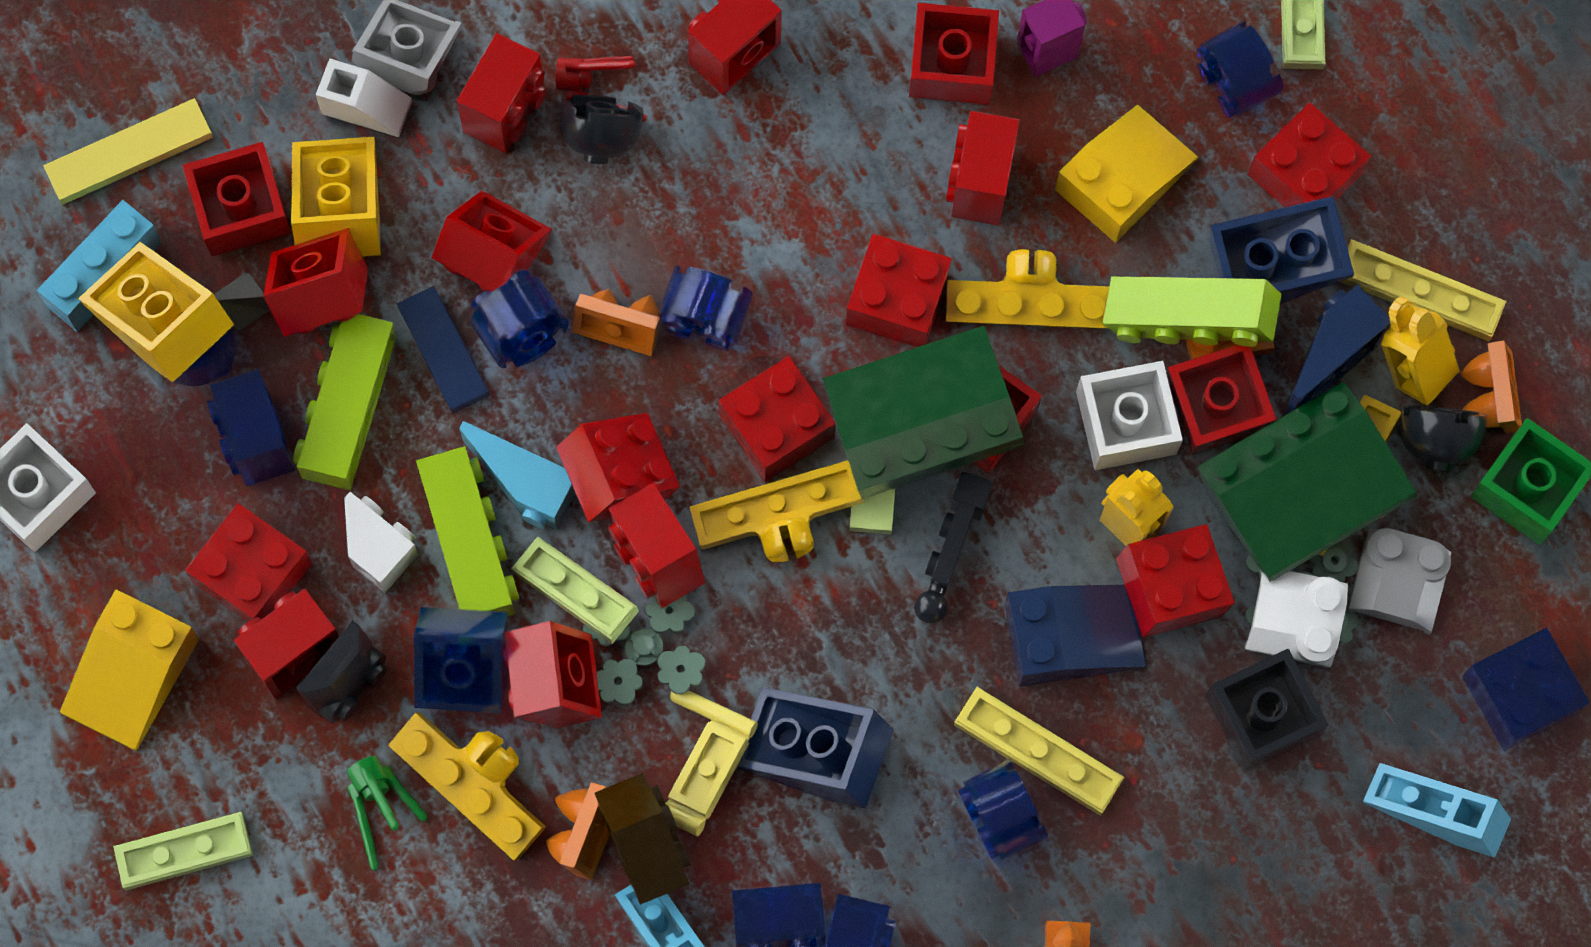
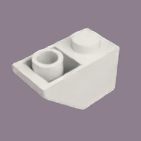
M329 59L316 92L321 114L396 137L400 136L412 104L411 97L371 71L333 59Z
M349 492L344 498L348 557L353 568L386 593L417 558L418 553L415 544L412 543L416 538L399 522L392 526L381 517L384 513L383 510L370 498L364 496L360 500Z

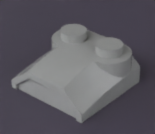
M383 0L354 47L352 61L358 67L371 71L401 91L414 95L428 93L437 83V73L461 29V22L451 21L399 0Z
M1389 528L1369 529L1365 536L1347 612L1362 613L1422 630L1425 634L1430 635L1446 574L1451 566V551L1439 542Z

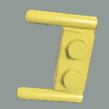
M689 690L684 694H675L671 691L670 699L672 702L711 720L710 722L708 721L669 793V800L666 803L671 810L677 827L698 837L704 829L706 819L710 818L748 747V741L754 735L758 723Z

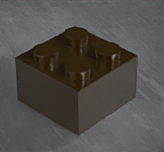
M641 773L594 793L621 865L640 905L689 885L684 868L690 866L691 863L682 841H679L676 833L677 825L658 785L650 788L644 774Z

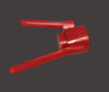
M633 56L590 59L559 57L555 73L556 89L567 91V100H571L572 95H590L582 92L583 88L591 87L592 71L633 69L636 66ZM643 114L642 122H645L647 120V116Z

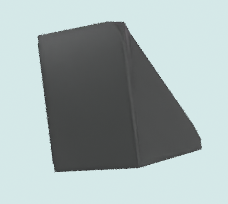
M249 273L243 274L214 295L234 325L232 327L236 331H240L270 311L263 297L264 293Z

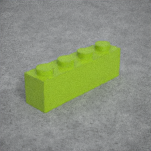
M1111 276L1103 324L1116 334L1118 340L1127 343H1140L1142 338H1150L1165 344H1178L1180 339H1186L1203 345H1217L1218 340L1252 347L1256 346L1257 342L1274 341L1281 293L1266 279Z
M357 314L350 320L341 323L336 322L333 325L329 340V346L333 347L329 362H322L318 374L317 384L321 386L317 401L311 400L305 419V423L309 425L305 440H298L294 452L293 462L297 464V469L302 479L351 491L397 339L393 322Z
M464 446L416 460L465 628L514 615L515 612L511 601L518 600L519 595L513 575L504 577L500 565L501 561L508 560L501 535L492 537L488 523L495 521L496 518L489 496L481 498L478 491L477 483L484 482L478 458L469 459L466 447Z

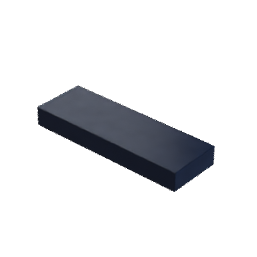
M434 286L396 303L452 414L490 396Z

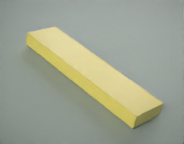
M194 98L43 166L59 201L64 205L213 138V135Z
M1351 239L1347 249L1354 276L1340 282L1351 287H1355L1358 284L1364 292L1391 303L1400 298V296L1405 297L1412 302L1411 305L1436 312L1445 320L1447 325L1490 342L1506 304L1505 300Z
M976 687L954 722V726L1100 816L1124 779L1122 775L979 687Z

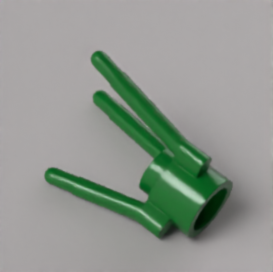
M369 756L348 768L347 774L352 784L347 787V790L354 802L370 868L376 871L379 865L362 797L366 801L375 800L384 818L393 831L399 829V824L384 796L389 791L387 784L391 786L420 821H426L428 816L396 779L391 767H383L377 756Z

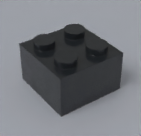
M1289 648L1211 684L1205 694L1244 772L1320 737L1329 726Z

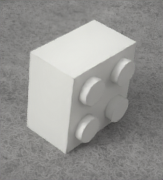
M1163 361L1080 377L1076 394L1094 470L1177 455L1183 439Z
M26 423L0 448V521L35 553L96 492L88 480Z

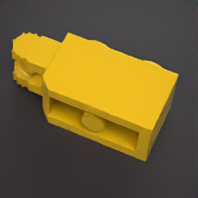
M1400 296V298L1394 300L1389 308L1388 317H1390L1391 327L1384 334L1381 346L1395 387L1428 406L1460 372L1454 354L1455 349L1450 342L1447 323L1439 314L1411 305L1412 302L1409 299Z
M1137 469L1129 478L1124 474L1120 475L1107 488L1106 493L1108 495L1101 503L1104 509L1099 521L1127 546L1129 543L1153 538L1165 528L1174 506L1162 492L1163 486L1159 480L1149 471L1141 472Z

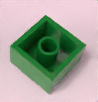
M1526 418L1470 497L1535 543L1541 545L1590 479L1591 461Z

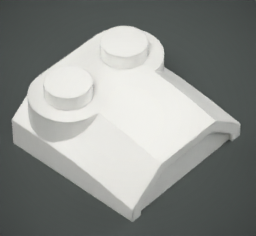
M1260 571V587L1245 650L1273 656L1289 648L1295 661L1330 668L1339 645L1347 606L1348 584L1339 582L1331 577H1316L1288 571L1269 582L1263 572Z

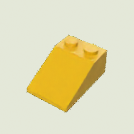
M1136 105L1086 144L1059 171L1055 191L1116 243L1198 160V156L1139 105Z
M375 137L292 142L291 225L295 245L349 228L363 257L381 255Z
M141 242L78 298L88 310L139 357L172 383L234 325L212 292Z
M115 590L92 631L60 713L137 752L197 645L199 637L191 626L123 592Z

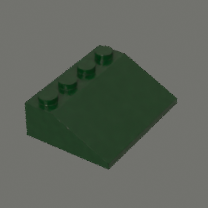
M985 326L823 378L852 474L862 499L1024 446L1023 435Z
M1344 381L1197 467L1207 495L1269 582L1417 497L1416 490L1368 413Z

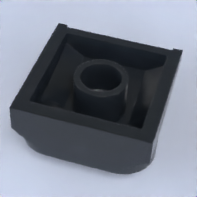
M352 620L296 688L306 706L318 716L324 717L331 723H335L339 719L345 722L360 704L358 697L367 686L374 688L386 674L388 669L384 665L386 655L372 645L362 628Z

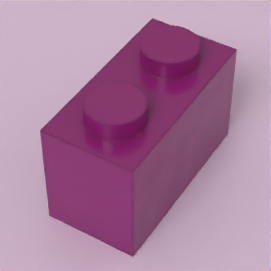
M1043 0L1022 10L1016 44L1034 77L1078 58L1085 24H1087L1085 11L1078 1L1073 3L1072 0Z

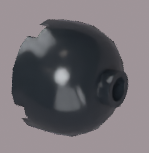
M572 95L571 103L566 98L562 99L560 112L561 132L565 142L571 149L584 154V161L592 164H607L609 158L620 157L631 150L637 142L642 127L644 112L642 107L629 101L627 109L616 105L617 98Z
M1421 405L1402 406L1400 420L1401 438L1405 448L1413 456L1426 460L1425 468L1451 471L1452 463L1467 461L1481 447L1486 431L1487 414L1436 406L1424 411L1421 410Z

